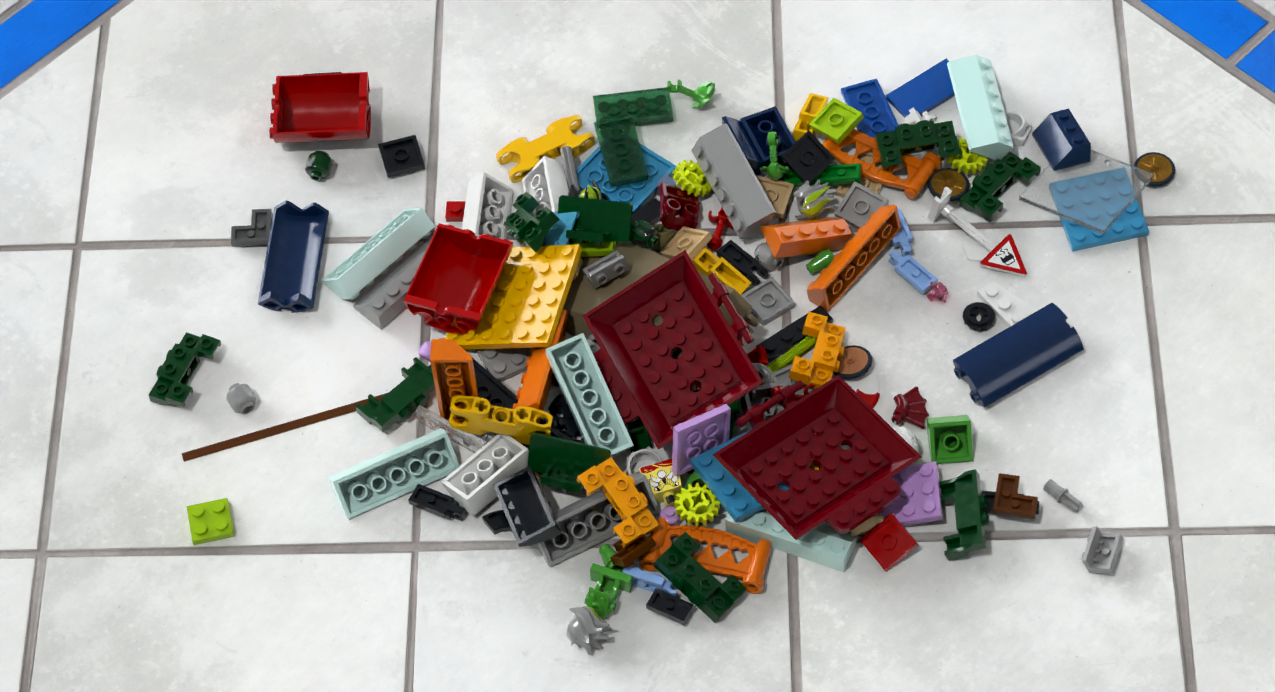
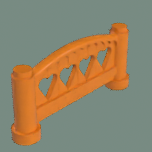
M853 129L840 144L828 138L822 144L841 164L861 163L862 177L879 184L904 189V194L909 199H914L918 196L933 172L937 171L942 165L940 158L931 152L926 153L922 159L910 154L902 155V168H907L908 177L901 179L899 176L892 174L894 171L902 169L898 168V165L890 166L889 171H883L882 168L875 166L881 162L875 138ZM855 144V155L851 156L848 152L841 151L842 148ZM870 151L873 154L872 163H866L865 160L858 159L859 156Z
M659 517L656 520L659 526L650 535L656 545L650 549L648 554L640 557L639 565L641 568L651 572L658 571L653 564L672 545L670 538L672 536L679 538L686 532L699 543L705 542L708 544L701 552L692 556L708 572L729 577L733 575L735 578L743 579L742 584L747 588L746 592L752 594L762 592L764 585L762 579L772 548L770 541L760 539L755 544L740 536L719 529L689 525L671 526L667 523L666 518ZM713 545L727 547L728 551L718 559H715L711 547ZM732 550L747 551L749 555L739 563H736Z

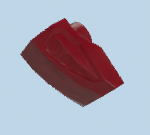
M662 182L659 189L661 213L659 219L664 227L679 231L683 226L695 229L698 225V197H695L694 193L688 195L687 190L682 191L680 188L666 185V183Z

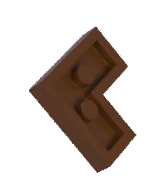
M999 473L993 514L1035 519L1038 497L1018 494L1020 476Z
M643 536L624 548L620 539L613 544L617 553L610 557L613 565L629 567L634 564L637 558L648 554L656 543L652 537Z

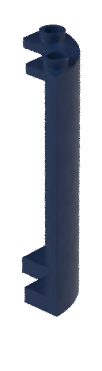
M284 201L274 207L258 305L279 312L282 309H291V313L307 311L314 307L329 210L315 202L303 209L289 201Z
M1054 303L1046 305L953 359L954 373L958 379H962L969 384L971 390L970 397L974 403H978L985 408L1084 350L1074 326L1070 328V325L1066 322L1068 317Z

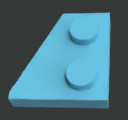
M579 211L555 214L560 220L545 235V246L570 245V238H566V230L573 229L576 218H579Z

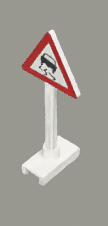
M947 186L943 190L941 199L937 196L933 199L927 217L930 221L934 223L941 215H944L946 218L949 217L990 251L980 262L979 265L981 267L1026 276V269L1011 234H1008L998 245L994 244L956 213L954 208L948 204L952 190Z

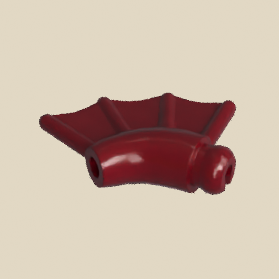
M914 387L904 395H896L894 397L896 408L893 412L892 422L894 423L896 420V425H899L905 420L924 429V422L929 413L925 408L927 400L920 395L918 387Z

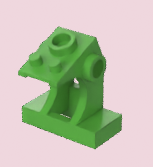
M593 563L590 568V576L592 581L597 582L595 589L589 587L584 603L594 608L600 617L607 618L610 612L613 613L615 611L616 599L620 590L631 592L633 577L632 575Z

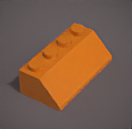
M835 217L763 225L760 227L774 258L820 253L822 250L830 249V251L843 250L852 235L845 219Z

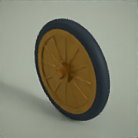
M1145 153L1137 158L1134 163L1133 169L1136 178L1148 186L1158 187L1166 185L1175 175L1173 161L1162 153Z
M942 168L931 175L928 180V189L934 197L937 196L941 199L943 190L947 186L952 190L949 202L956 201L969 190V180L964 173H958L957 169Z

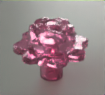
M931 281V292L927 294V298L930 301L937 299L946 302V295L948 294L946 286L941 282L934 283Z

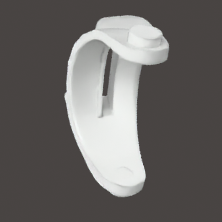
M1014 111L1009 112L1007 117L1020 125L1016 132L1010 134L1013 145H1023L1032 128V124L1022 114Z
M649 446L646 449L626 454L627 476L632 475V467L641 460H651L656 463L662 461L658 454Z

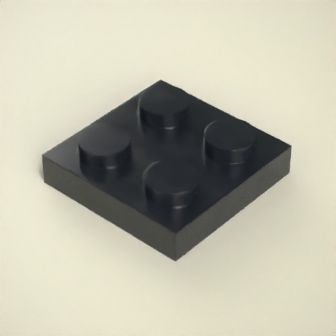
M809 130L780 156L803 183L806 181L810 183L835 160L833 155Z
M416 135L378 144L387 178L425 169Z

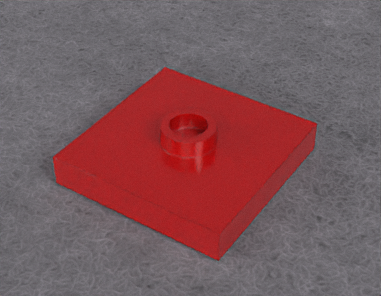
M892 512L884 518L883 522L877 524L859 539L886 572L918 546V543Z

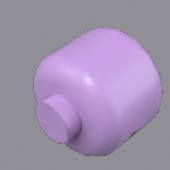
M425 341L420 347L418 354L430 362L431 342Z
M667 506L660 512V517L666 518L669 525L675 526L681 523L680 515H676V508L674 506Z

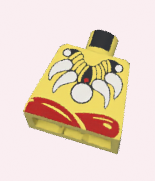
M672 459L639 468V472L646 476L657 504L664 502L666 507L674 506L676 494H681L682 485L680 475L676 477L672 472Z

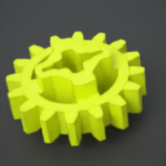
M959 137L960 158L956 159L955 156L946 157L948 158L947 163H952V169L958 168V173L962 170L965 171L966 175H968L969 171L973 174H976L977 170L981 172L983 167H986L988 157L969 151L966 139L963 140L962 137Z
M683 160L682 163H678L673 171V179L678 180L676 185L682 186V191L687 190L688 195L694 193L695 197H698L699 194L704 197L712 189L698 162L693 163L692 160L689 162Z
M696 483L695 487L688 484L687 490L681 488V494H676L674 508H676V515H680L681 521L687 519V525L695 522V526L698 527L699 522H702L705 526L707 525V520L714 521V516H718L720 502L711 490H707L706 484L703 487H700L699 483Z

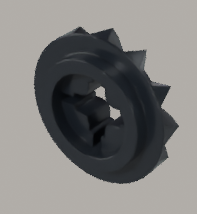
M975 302L969 304L964 309L962 318L964 324L968 325L970 330L974 328L979 332L981 329L987 330L990 325H993L995 313L989 305ZM978 312H979V315L981 316V320H980V321H978L977 318H976V315L978 314Z

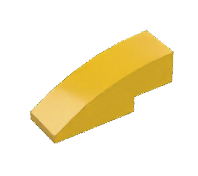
M813 93L809 94L799 113V120L793 129L795 142L808 130L816 136L817 132L810 129L809 123L827 105L829 97Z
M706 247L692 260L698 272L706 276L715 273L721 283L734 288L740 295L752 283L723 257L719 259Z

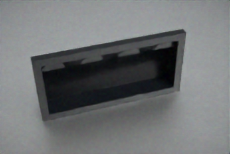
M530 466L493 485L519 547L538 544L561 534L538 478Z

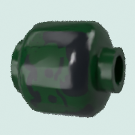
M315 151L308 156L305 171L312 180L320 181L325 179L330 174L332 159L324 151Z
M645 220L635 221L631 226L630 241L640 248L654 247L659 240L657 236L658 229Z

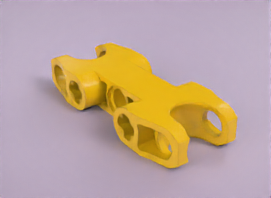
M573 115L554 121L546 128L547 134L529 142L527 138L521 137L510 142L497 152L496 159L502 165L510 162L518 163L508 172L510 181L517 183L522 181L544 156L551 159L561 156V147L570 146L573 158L582 155L595 144V136L589 132L582 135L573 134L583 126L581 116Z
M458 395L452 397L450 406L452 412L449 425L454 429L476 435L485 434L487 431L508 435L517 442L530 445V436L534 432H542L550 436L553 416L548 412L527 406H519L515 409L493 406L487 399L475 396ZM457 402H464L467 407L466 409H459L455 404ZM460 416L465 418V422L458 424L453 419ZM544 417L548 420V423L542 425L536 423V420Z

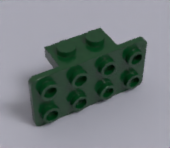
M567 195L559 197L558 213L578 211L580 213L579 218H576L573 229L566 230V238L573 239L575 243H585V240L591 241L592 245H603V242L607 241L623 243L630 241L633 205L631 203Z
M536 432L530 436L528 466L534 472L543 473L540 483L551 488L558 487L572 493H580L584 486L581 482H577V476L594 465L598 466L611 457L609 449Z

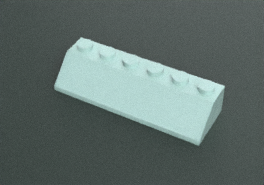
M972 55L949 61L947 66L969 151L994 160H1001L1014 146L991 60L978 55Z
M423 208L405 209L324 277L321 282L341 299L353 300L360 295L361 289L369 287L375 282V277L386 273L389 270L388 266L400 261L403 258L402 254L414 249L417 246L416 242L428 237L435 225Z
M584 333L545 349L546 357L585 444L609 449L611 457H615L633 447V442Z
M440 428L328 478L347 519L415 490L418 484L424 486L451 474L460 465L447 432Z
M766 509L737 523L729 513L725 519L726 532L756 543L760 539H766L771 542V547L842 572H844L859 537L858 535L851 536L849 533L841 534L836 532L831 526L820 524L795 540Z

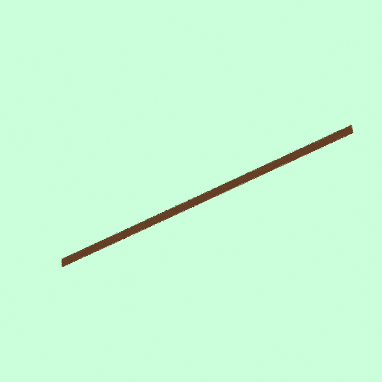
M387 393L375 396V398L381 403V398ZM361 400L181 453L183 461L185 462L355 412V406L358 403L363 406L369 400Z

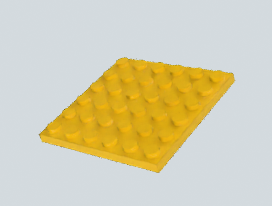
M580 244L541 246L536 252L530 247H513L478 328L475 331L469 330L467 334L447 332L445 338L453 339L464 350L551 347L583 250Z

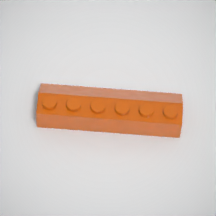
M897 206L880 207L876 213L874 212L870 216L868 222L858 229L857 234L845 244L844 249L839 254L834 256L828 267L821 271L820 276L809 284L807 294L810 302L817 306L821 305L829 312L901 230Z
M562 310L551 346L563 342L565 339L567 310ZM549 347L530 349L532 356L527 357V372H523L521 378L523 386L522 388L519 387L516 399L518 403H514L512 409L519 406H527L544 411L554 377V372L545 354V349ZM542 417L538 418L536 423L540 424Z
M431 339L430 363L442 427H451L449 419L452 412L450 410L452 397L458 395L479 397L473 358L453 339ZM457 402L455 404L459 409H466L467 407L464 402ZM457 416L453 419L458 424L465 422L464 417Z

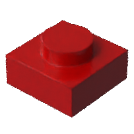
M447 201L446 222H463L466 201Z
M758 346L747 354L752 363L769 365L765 347Z

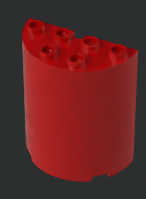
M368 72L276 76V84L272 85L275 98L271 99L274 113L270 114L273 127L269 129L270 139H274L275 143L364 140L370 138L371 104H369L370 86Z
M439 223L403 300L405 306L413 315L418 314L423 317L425 324L438 330L453 334H467L469 330L475 331L480 324L513 249V242L504 238H495L488 234L475 236V233L469 229L463 230L449 224Z

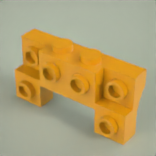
M808 311L802 334L817 338L811 360L795 356L788 379L801 380L806 385L814 384L815 387L813 389L815 390L831 380L833 372H838L840 361L837 360V357L842 358L845 346H842L841 343L846 327L828 323L827 316Z
M612 457L598 466L594 465L577 476V482H581L588 497L602 489L606 498L623 520V522L613 527L612 531L614 534L617 533L622 540L624 548L658 528L659 523L647 508L648 500L642 492H638L635 488L636 483L630 475L627 476L624 471L622 472Z

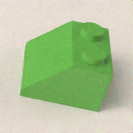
M968 415L927 418L931 462L936 461L939 464L973 461L971 420Z

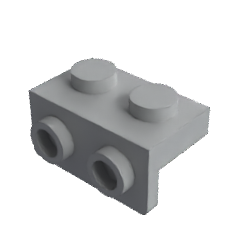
M616 250L582 270L594 289L628 271L629 267L624 255H620Z
M1098 527L1092 528L1091 534L1088 535L1086 550L1082 554V562L1089 573L1113 574L1124 539L1121 534L1101 533Z

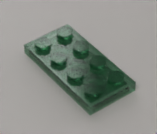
M667 87L593 96L597 131L674 122L670 92L667 90Z
M632 115L594 122L610 188L649 180Z

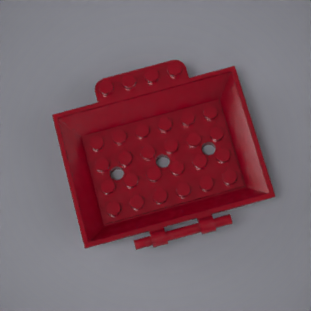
M686 250L582 315L601 348L593 353L624 424H631L640 418L658 450L673 441L674 426L709 412L714 408L725 404L730 405L763 384L762 379L739 342L742 336L747 344L754 341L748 330L747 322L743 316L739 315L729 298L728 290L723 283H720L715 273L708 275L714 287L711 294ZM722 303L733 319L732 327L719 308ZM659 316L663 317L662 324L659 326H655V318ZM677 349H681V357L678 359H674V351ZM697 382L701 383V389L698 392H693L692 386Z
M839 375L796 401L795 393L804 388V383L799 380L791 386L787 385L777 392V395L761 405H755L747 410L745 415L736 420V423L739 427H742L750 422L752 430L720 449L713 456L795 540L825 521L836 532L845 534L898 500L901 488L892 477L919 460L922 456ZM781 402L784 410L765 421L763 413ZM848 445L851 447V449H843L841 448V446ZM817 465L820 467V469L813 470L810 468V466ZM785 485L789 489L781 490L778 486Z

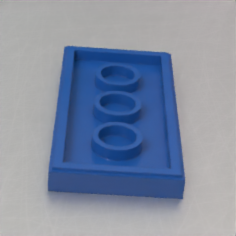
M947 58L893 90L886 95L887 101L905 118L910 114L909 110L913 107L919 112L920 116H923V112H929L955 96L947 66L949 60Z
M877 78L841 88V95L845 103L862 112L864 116L856 126L858 131L875 138V133L893 131L895 127L899 126Z

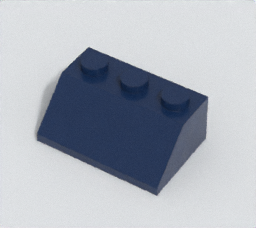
M774 106L740 118L763 164L770 165L771 163L770 147L767 140L768 132H777L776 139H779V145L776 150L777 162L786 167L787 165L780 156L795 143V140L777 107Z
M1069 108L1050 113L1032 132L1033 138L1053 171L1091 162V143Z
M727 116L722 117V124L729 126L755 175L767 176L760 171V167H768L769 165L763 164L741 121Z

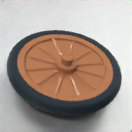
M856 345L844 347L842 358L837 357V360L840 361L838 372H833V374L839 375L842 379H854L864 375L872 365L870 352L864 347Z

